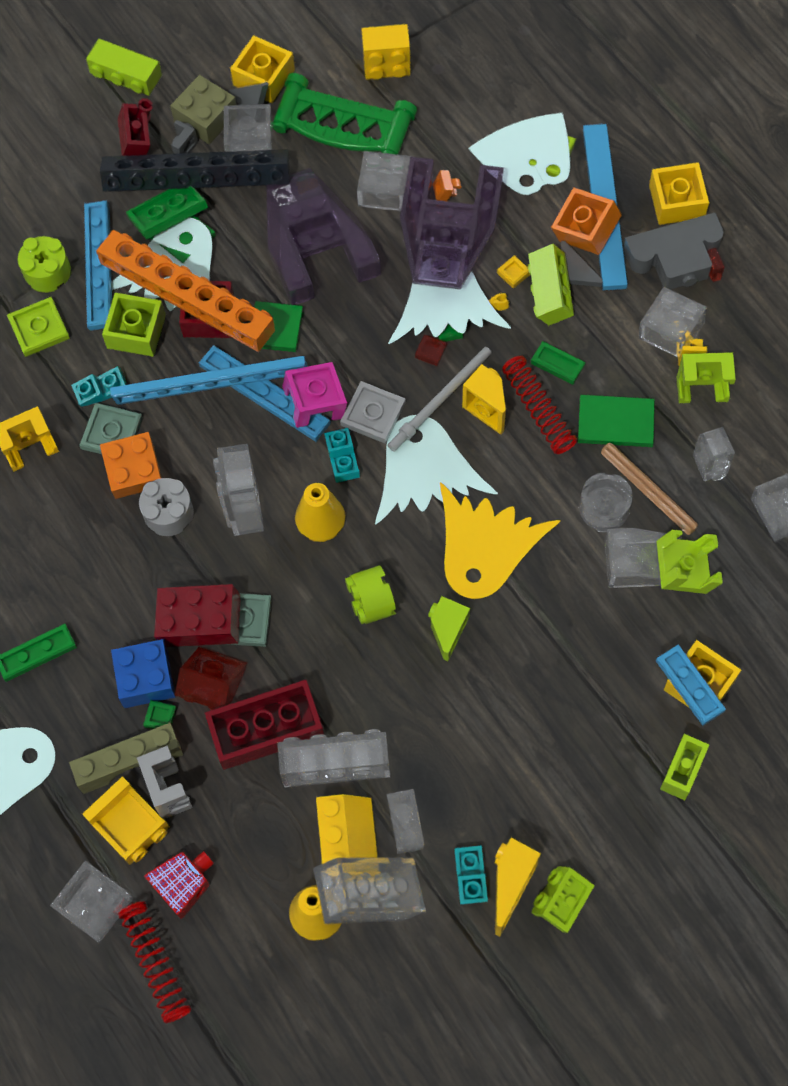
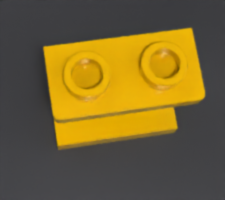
M123 776L82 814L129 865L133 862H139L147 854L146 849L154 842H160L167 835L166 830L169 828L167 822L149 806Z

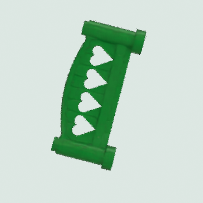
M289 73L285 81L286 89L272 122L273 129L276 132L285 133L290 128L309 139L331 147L352 151L382 152L383 159L387 161H394L398 157L410 121L415 119L417 107L414 104L405 100H399L392 111L307 89L309 81L303 75L298 73ZM313 107L316 116L314 123L298 119L299 115ZM331 113H335L338 123L336 128L331 129L328 125L321 126L319 124ZM356 118L360 129L358 134L341 130L344 125ZM376 123L379 125L382 135L379 140L363 136V133Z

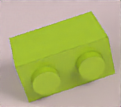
M684 734L660 790L685 801L709 744Z

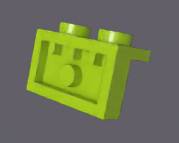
M558 866L549 874L548 884L543 892L535 898L534 908L531 913L544 918L560 931L568 933L595 885L570 867Z

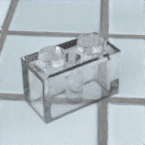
M721 427L699 434L693 458L704 482L711 479L717 481L728 474L735 452L724 428Z
M414 789L387 794L397 853L401 854L424 849V839Z

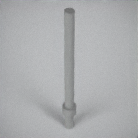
M484 347L409 423L406 422L399 429V433L387 444L388 448L394 452L405 440H410L416 434V429L492 354L490 349Z

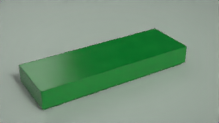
M66 624L0 654V672L5 682L76 649V644Z

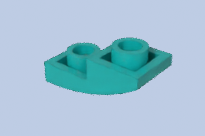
M117 366L98 377L91 374L71 386L79 405L82 407L112 398L110 388L127 385L122 370Z
M345 428L324 433L335 482L360 478L349 429Z
M482 846L454 848L460 904L488 902Z

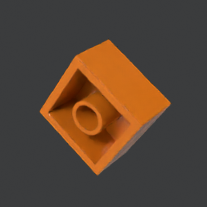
M573 187L551 229L559 242L566 241L568 245L600 255L618 223L621 213L614 200Z
M149 432L100 444L111 492L115 499L140 493L143 491L146 483L162 478Z

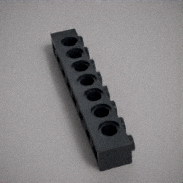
M288 149L106 156L102 157L100 177L103 192L179 189L191 186L203 188L289 184Z

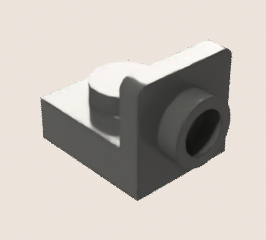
M176 120L174 126L177 136L171 145L173 153H190L198 144L196 131L189 123Z

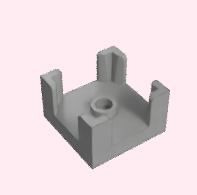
M168 746L137 757L153 805L161 818L166 819L193 808L189 797L184 792L182 784L178 783L168 788L166 786L164 778L179 771Z

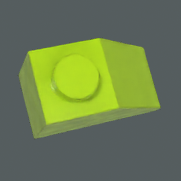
M441 596L438 604L433 603L428 617L431 618V629L444 660L449 661L470 617V608Z

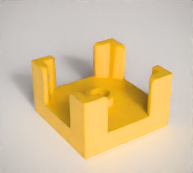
M38 406L0 422V447L3 454L6 455L13 472L24 467L18 451L41 441L48 456L59 452Z

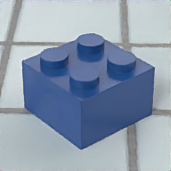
M163 639L111 650L118 696L124 708L150 703V700L162 701L176 698L168 650Z

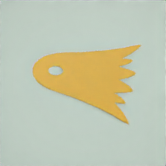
M440 482L446 525L444 566L449 585L459 595L466 598L481 599L490 596L506 582L529 550L546 533L553 529L560 520L548 521L529 527L532 518L528 517L514 524L515 509L513 506L504 509L494 516L490 501L484 498L476 510L473 511L472 505L466 496L460 505L449 489ZM472 568L479 570L481 573L480 580L475 583L469 582L466 578L467 571Z

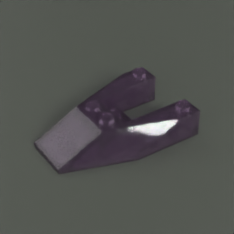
M410 157L400 222L413 284L462 289L495 231L503 187L504 167L480 165L475 202L472 205L430 200L434 178V159Z
M310 168L291 174L289 184L266 185L268 249L291 305H297L314 299L313 284L302 259L343 245L359 283L381 275L378 254L358 218Z

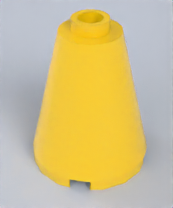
M313 483L305 489L295 513V522L299 532L308 537L309 540L325 542L336 537L337 533L345 525V511L342 504L325 485Z
M313 885L306 887L298 892L291 902L289 909L290 922L295 931L308 940L330 938L339 930L343 922V903L338 894L326 886Z

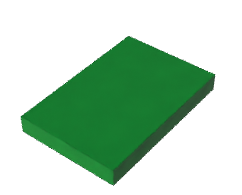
M191 186L188 188L168 189L128 210L126 213L129 220L147 240L208 208L204 198Z
M580 395L578 443L605 445L612 443L613 445L653 447L654 399Z

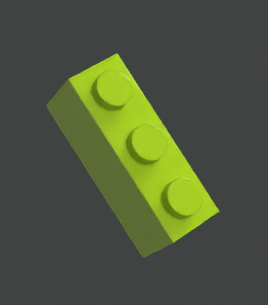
M98 39L86 58L92 75L97 78L102 77L110 80L118 86L128 87L136 93L150 96L162 76L159 61L102 39Z
M554 244L529 253L530 264H528V270L532 278L531 292L535 300L533 308L535 316L547 325H552L574 316L565 253Z

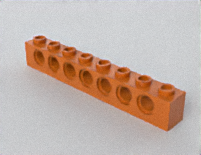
M113 230L96 250L102 265L257 352L262 349L275 332L273 317L267 311H259L252 307L247 300L232 296L227 289L214 286L207 278L196 276L190 269L185 266H178L165 255H158L146 244L140 245L126 233L121 234Z

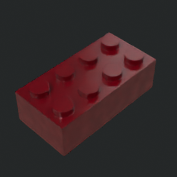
M307 680L205 712L223 770L324 737L323 728Z

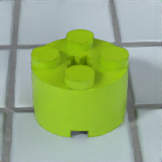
M42 236L28 238L24 241L18 254V264L26 282L38 292H52L57 290L58 286L63 282L65 284L71 274V266L64 247L58 239Z
M380 565L351 574L350 577L345 578L349 593H352L354 599L351 602L353 611L358 616L361 624H369L396 615L394 611L396 610L389 583L381 579L382 576H385V573Z

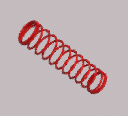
M524 356L511 358L502 367V372L506 375V379L512 381L511 386L513 388H517L516 394L522 396L521 402L526 404L527 411H531V418L537 419L536 425L542 427L541 433L547 435V442L552 443L551 449L554 454H562L576 444V436L570 435L572 430L568 429L560 433L553 441L548 440L550 434L563 429L567 422L558 423L548 433L543 432L544 427L557 422L562 414L550 417L543 425L538 424L539 419L551 415L557 407L551 406L538 417L533 416L534 411L543 409L551 403L552 399L546 398L539 402L533 410H530L528 405L543 398L547 391L542 390L533 395L528 402H524L523 397L536 392L542 383H535L526 389L523 394H519L518 389L530 385L536 380L537 376L531 375L525 378L517 387L514 386L513 382L527 376L532 368H524L513 379H510L508 375L520 370L527 362ZM520 360L517 363H515L508 371H505L506 368L513 362ZM530 369L526 374L522 375L521 377L516 378L519 374H521V373L524 372L525 370ZM534 377L529 383L522 385L525 381ZM536 385H539L536 389L527 393L531 388H533ZM544 392V394H543L542 396H540L539 398H537V399L531 401V400L534 399L537 395H539V394H541V393ZM545 401H548L545 405L541 406L540 408H537ZM554 408L551 412H549L548 414L542 416L545 412H547L548 410ZM559 416V417H558L557 419H555L554 421L548 423V422H549L550 420H552L553 418ZM564 424V425H563L562 427H560L559 429L553 431V430H554L555 428H557L558 426ZM569 432L568 434H566V435L563 436L562 438L558 439V438H559L560 436H562L563 434ZM573 439V441L570 444L562 448H558L563 443Z
M144 901L136 902L119 911L118 916L119 919H125L122 926L130 928L126 936L134 938L131 942V947L139 948L135 953L136 957L143 958L139 966L148 968L143 975L146 978H152L149 981L148 987L157 988L153 992L152 997L162 998L156 1007L159 1009L167 1008L162 1013L161 1018L164 1020V1023H170L184 1017L192 1009L190 1008L191 1006L185 1005L164 1015L174 1006L187 1001V998H183L170 1005L159 1006L166 998L182 991L183 988H178L165 995L155 996L161 988L177 981L178 978H173L160 985H150L155 979L171 972L174 968H168L155 975H146L156 965L168 961L169 957L163 958L154 964L142 965L148 957L165 950V947L156 949L146 955L137 954L145 946L151 945L161 938L156 937L145 944L133 945L139 937L156 930V927H152L140 934L129 935V932L136 926L152 920V917H147L136 924L125 925L129 918L141 914L148 909Z

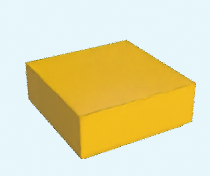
M515 255L497 269V274L513 289L530 275L528 267Z

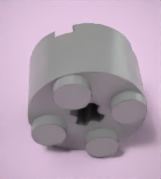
M161 478L144 485L139 498V507L147 526L161 536H173L181 533L183 528L188 523L190 524L194 514L189 493L183 483L171 478Z

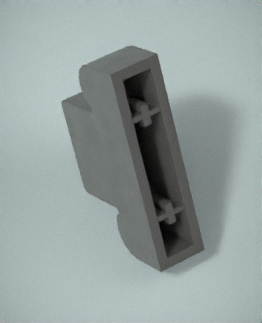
M711 213L625 237L623 251L630 268L636 273H647L654 266L665 290L681 286L689 287L696 282L709 278L712 267L709 255L719 250L723 229L716 213Z

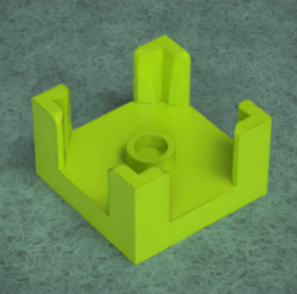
M733 353L683 354L676 377L679 403L691 402L690 385H714L716 402H728L730 398L729 383L734 384L736 380Z
M671 530L658 539L656 542L661 589L707 594L723 583L721 572H717L711 577L709 572L707 554L718 547L717 535L705 534L696 541L677 539L683 534L682 531Z

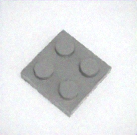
M361 381L340 424L342 427L386 444L406 404V399Z

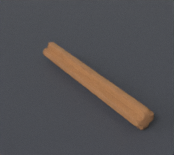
M608 443L603 447L602 455L687 535L692 534L697 529L698 524L612 443Z

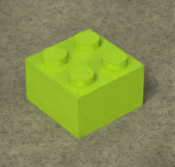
M115 293L102 333L107 349L154 357L166 316L162 301Z

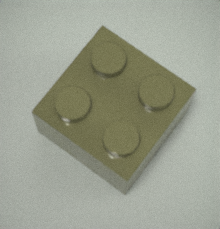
M201 75L170 105L174 122L179 120L183 123H189L194 127L196 136L209 145L238 114L235 97Z

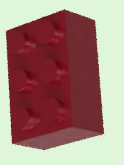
M233 584L157 588L154 638L156 640L163 639L166 647L238 644L240 593Z

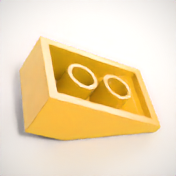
M510 838L508 844L502 843L495 856V864H497L495 935L499 937L503 933L538 866L541 854L513 838Z

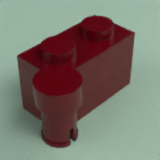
M141 99L138 102V107L137 104H122L118 116L122 156L147 155L150 147L148 124L151 119L150 112L153 108V104L149 99Z

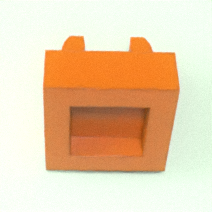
M440 170L433 182L437 204H446L450 196H457L456 189H461L460 179H451L448 170Z

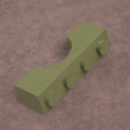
M171 723L73 760L69 764L77 787L83 794L108 785L117 775L138 767L137 757L168 746L174 759L182 756L183 752Z

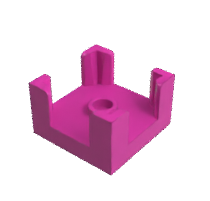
M333 362L285 371L283 390L285 396H289V393L291 394L295 406L293 419L296 428L307 426L310 415L333 411L332 420L342 419L347 401Z

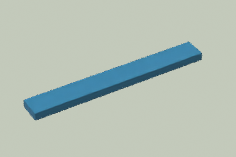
M584 125L583 136L590 192L614 200L617 205L607 125ZM618 221L600 255H598L601 278L603 279V290L627 289L620 224Z
M299 356L111 387L110 392L111 397L119 405L283 378L285 371L308 367L305 357Z

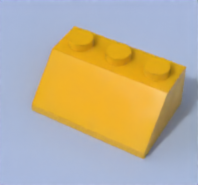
M344 794L316 797L325 885L380 879L371 798Z

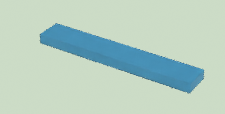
M107 200L84 204L87 327L89 330L104 329L112 304L111 269L100 263L96 252L110 234L109 203Z
M214 345L199 362V366L207 372L245 366ZM269 380L230 386L315 442L331 424L328 418L318 413L310 415L307 426L296 428L293 419L295 406L291 395L285 396L284 390Z

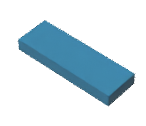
M679 644L656 659L657 664L702 726L725 712L726 708Z

